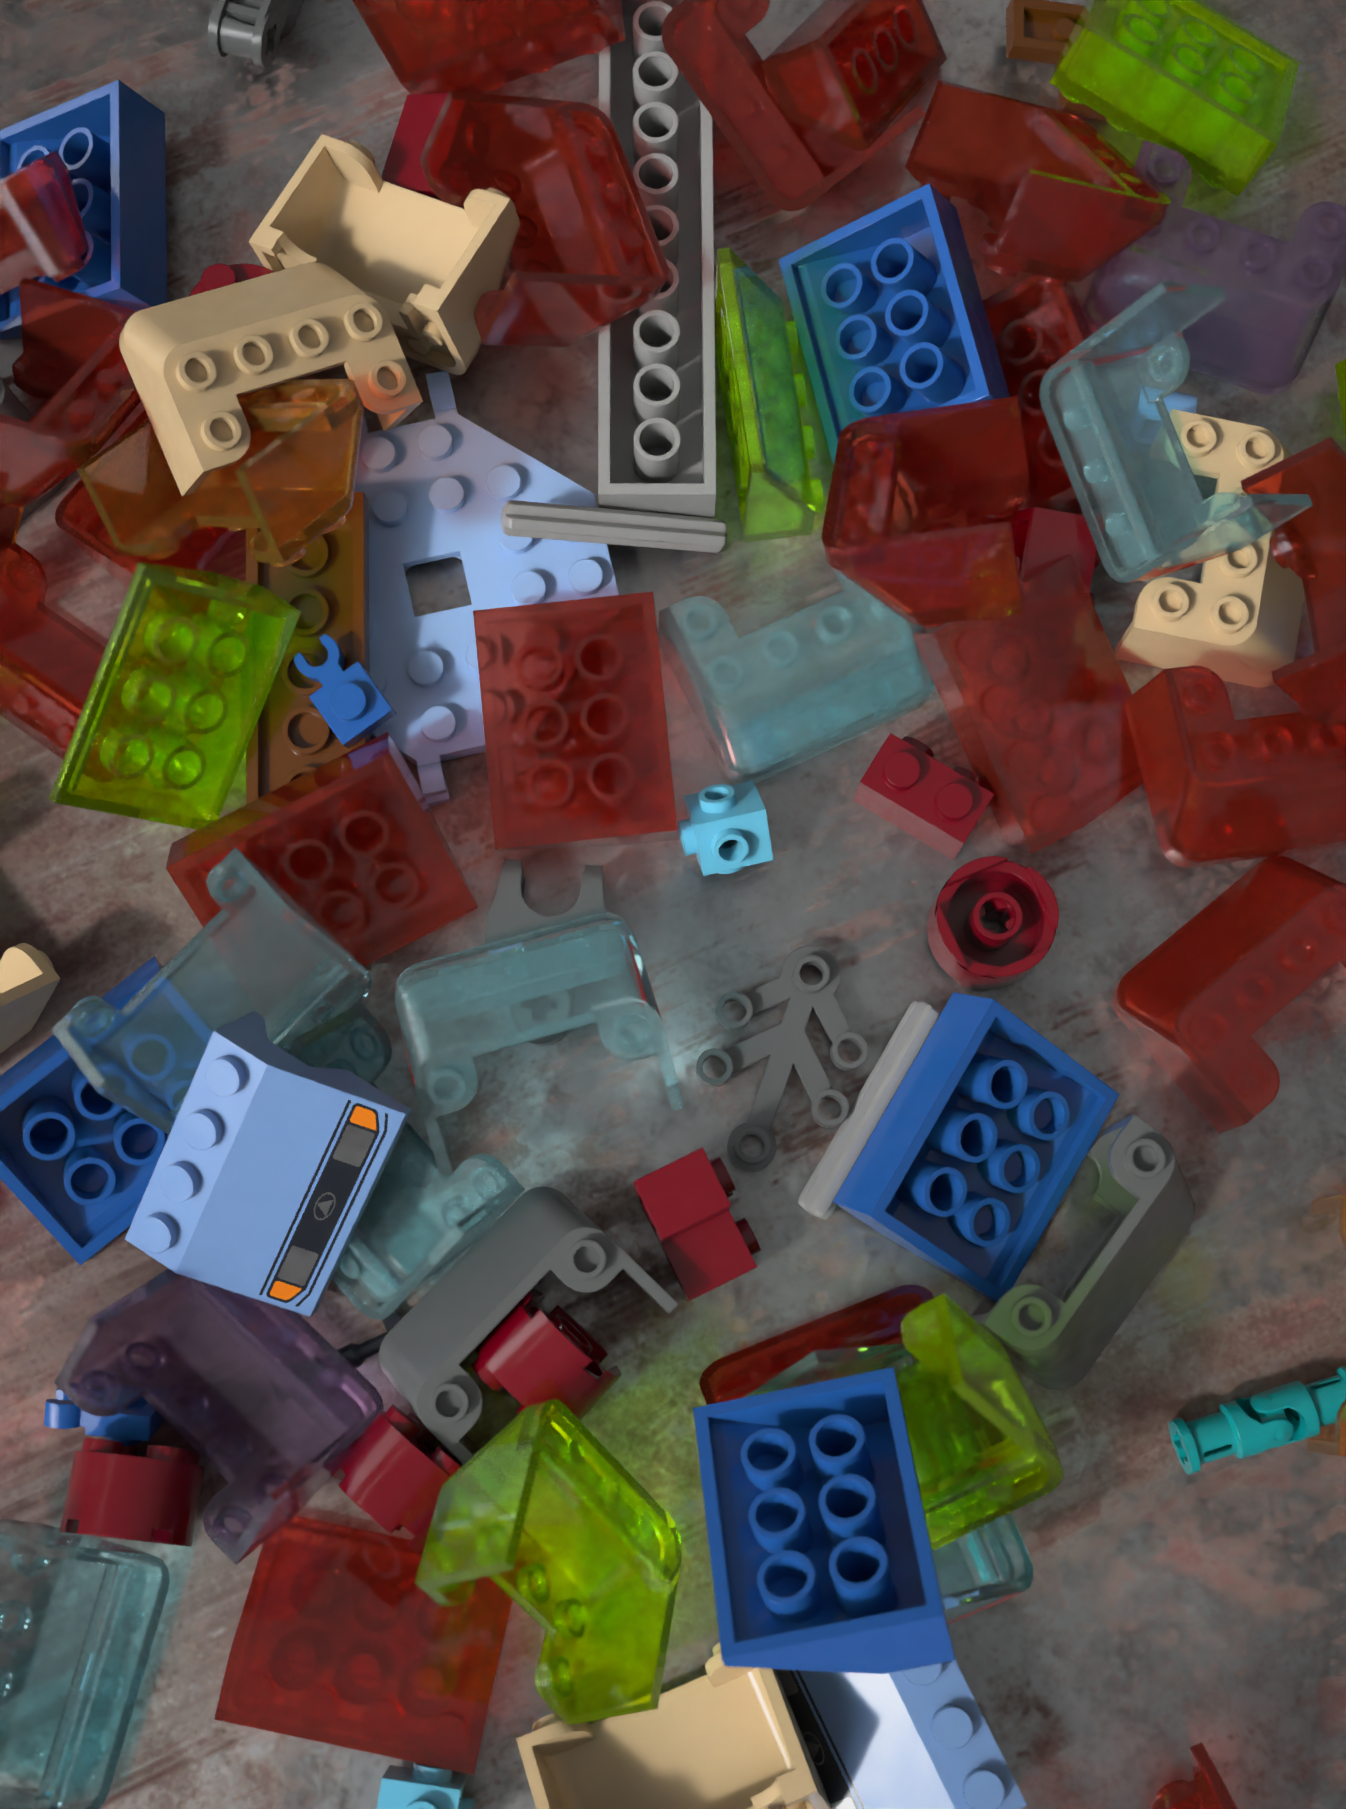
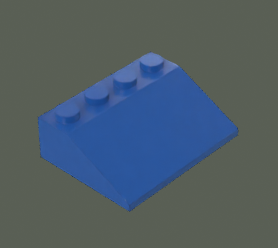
M116 80L0 130V340L121 332L128 319L137 311L167 303L165 113L126 84ZM55 150H57L72 188L89 245V250L84 253L85 245L52 165L46 159H43Z
M930 183L778 259L832 464L837 468L961 438L1015 414L957 209Z
M155 956L0 1076V1179L79 1265H82L131 1225L215 1030L191 998Z
M953 992L833 1202L878 1233L997 1303L1016 1283L1120 1094L994 999Z
M894 1367L693 1408L721 1656L724 1666L888 1674L956 1661L906 1416Z

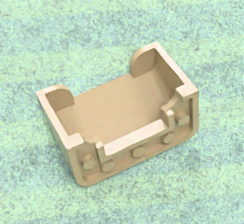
M321 134L250 238V245L263 266L274 272L310 262L323 263L333 268L382 305L388 314L404 356L452 374H464L478 353L520 227L515 204L506 194L497 189L471 190L463 203V209L385 182L374 165V156L365 146L354 140L344 142Z
M720 1642L713 1647L714 1656L706 1662L705 1670L707 1674L590 1725L580 1718L571 1719L569 1712L552 1713L537 1720L532 1725L533 1732L516 1738L536 1809H831V1806L776 1669L724 1666Z

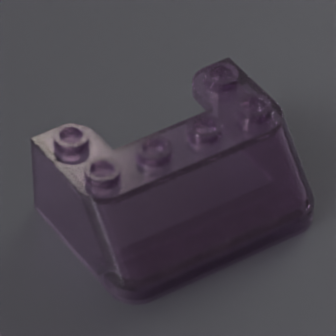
M1144 140L1121 196L1081 310V319L1085 329L1093 337L1114 345L1156 336L1148 346L1131 349V351L1262 395H1277L1286 391L1302 369L1343 276L1346 266V206L1333 202H1318L1309 206L1299 218L1290 243L1182 207L1191 181V168L1188 161L1182 154L1173 149Z
M169 1268L91 1317L54 1381L80 1409L95 1416L107 1417L116 1415L143 1397L230 1483L218 1492L207 1505L203 1514V1525L211 1541L235 1565L239 1564L307 1504L331 1477L330 1472L358 1440L378 1413L384 1410L383 1400L378 1390L297 1312L177 1274Z

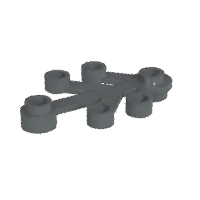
M800 947L787 956L782 965L780 977L745 994L729 992L723 995L717 1003L716 1018L723 1028L730 1031H738L746 1027L752 1015L788 1000L789 1003L781 1024L724 1051L716 1048L708 1049L697 1060L696 1074L698 1079L704 1085L715 1088L726 1084L731 1074L770 1056L748 1121L738 1125L730 1134L727 1142L729 1160L737 1169L743 1172H759L765 1169L775 1156L777 1148L776 1139L770 1130L793 1065L812 1102L811 1115L818 1125L825 1128H834L840 1125L848 1115L849 1103L847 1098L840 1091L832 1088L805 1033L812 1008L832 1042L830 1057L834 1065L839 1069L852 1071L859 1068L868 1056V1045L861 1035L852 1032L834 996L841 981L840 967L834 956L821 947ZM807 965L816 966L822 973L821 982L816 985L804 983L800 977V970ZM731 1001L739 1002L744 1006L746 1015L740 1021H730L724 1016L723 1007ZM844 1041L855 1043L860 1050L859 1059L854 1062L844 1061L838 1054L839 1044ZM709 1058H719L725 1063L726 1072L722 1077L712 1079L705 1075L702 1066ZM824 1098L835 1099L841 1107L839 1117L833 1120L824 1118L818 1109L819 1102ZM756 1135L762 1140L764 1150L759 1156L749 1157L742 1152L740 1143L745 1136Z

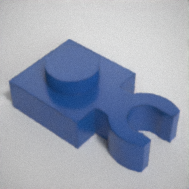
M324 634L319 638L328 651V658L323 665L318 667L311 666L309 660L300 652L294 656V662L298 670L307 678L322 684L323 687L310 695L309 698L342 745L349 749L397 713L361 663L357 661L344 670L345 656L342 648L330 636Z
M58 1387L56 1389V1399L46 1400L44 1426L56 1429L85 1427V1435L106 1437V1440L123 1442V1446L136 1445L143 1441H149L166 1418L167 1394L106 1387L100 1394H96L77 1387Z

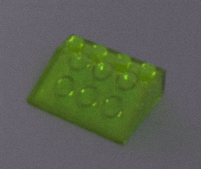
M1088 0L1059 56L1049 83L1057 87L1060 93L1069 101L1076 104H1085L1105 116L1107 121L1117 130L1131 132L1150 143L1162 157L1171 161L1178 160L1198 172L1208 185L1217 189L1224 188L1239 197L1278 146L1300 62L1200 0Z
M730 247L717 249L714 298L715 356L743 542L748 543L811 535L815 514L823 513V492L820 479H810L808 460L815 459V444L811 425L802 426L799 408L806 407V386L803 373H793L791 356L798 355L795 321H785L782 299Z
M138 562L49 799L56 804L213 833L301 611L263 586L216 572Z

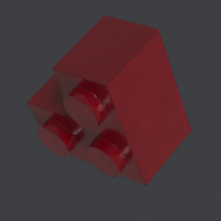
M702 1147L633 1181L634 1192L688 1302L757 1267L752 1256L761 1252L760 1246L747 1220L743 1218L735 1222L729 1211L731 1204L728 1198L733 1196V1192L736 1189L719 1156L709 1161Z

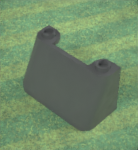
M1136 1114L1103 1129L1086 1154V1156L1096 1162L1100 1173L1099 1187L1092 1197L1117 1216L1061 1295L1057 1297L1038 1285L1022 1284L1009 1289L995 1306L983 1300L978 1301L961 1325L1020 1372L1046 1389L1065 1390L1076 1386L1086 1376L1185 1236L1195 1218V1202L1171 1144L1160 1132Z

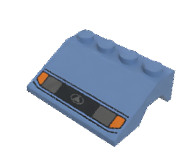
M252 1011L213 1031L125 1240L177 1274L311 1317L318 1310L412 1110L349 1070L308 1066L267 1040L265 1018Z
M956 1661L888 1674L776 1669L831 1809H1022L1027 1806Z

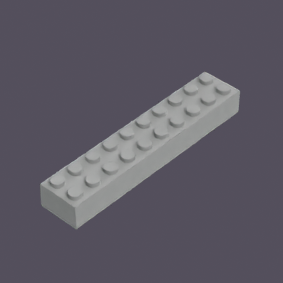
M599 0V508L715 518L716 416L711 0Z

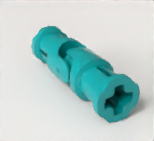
M1346 1366L1339 1367L1333 1376L1311 1383L1303 1384L1299 1380H1295L1243 1399L1237 1398L1219 1404L1218 1412L1186 1422L1181 1417L1172 1419L1168 1423L1170 1438L1182 1468L1188 1475L1197 1473L1203 1464L1231 1455H1235L1238 1459L1254 1456L1271 1448L1317 1436L1320 1433L1321 1427L1346 1420Z

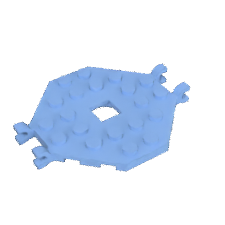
M446 371L425 375L435 419L402 425L387 431L379 430L369 433L363 405L358 400L354 390L336 393L335 396L345 439L306 493L364 492L369 498L370 676L397 713L371 732L370 735L393 748L400 756L418 766L421 789L428 807L451 802L442 761L510 746L519 786L542 781L534 739L545 724V718L562 692H566L590 656L589 651L606 626L609 627L621 608L620 596L607 544L508 536L503 533L501 516L507 501L516 500L598 508L595 494L459 415L456 409L449 373ZM450 557L461 559L472 604L415 617L406 571L411 566Z

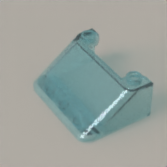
M236 847L210 871L206 881L210 896L223 909L121 1010L104 1001L99 996H89L77 1002L72 1010L51 1029L100 1095L167 1134H170L214 1030L255 1011L265 1018L267 1040L303 1062L363 1002L372 984V977L369 971Z

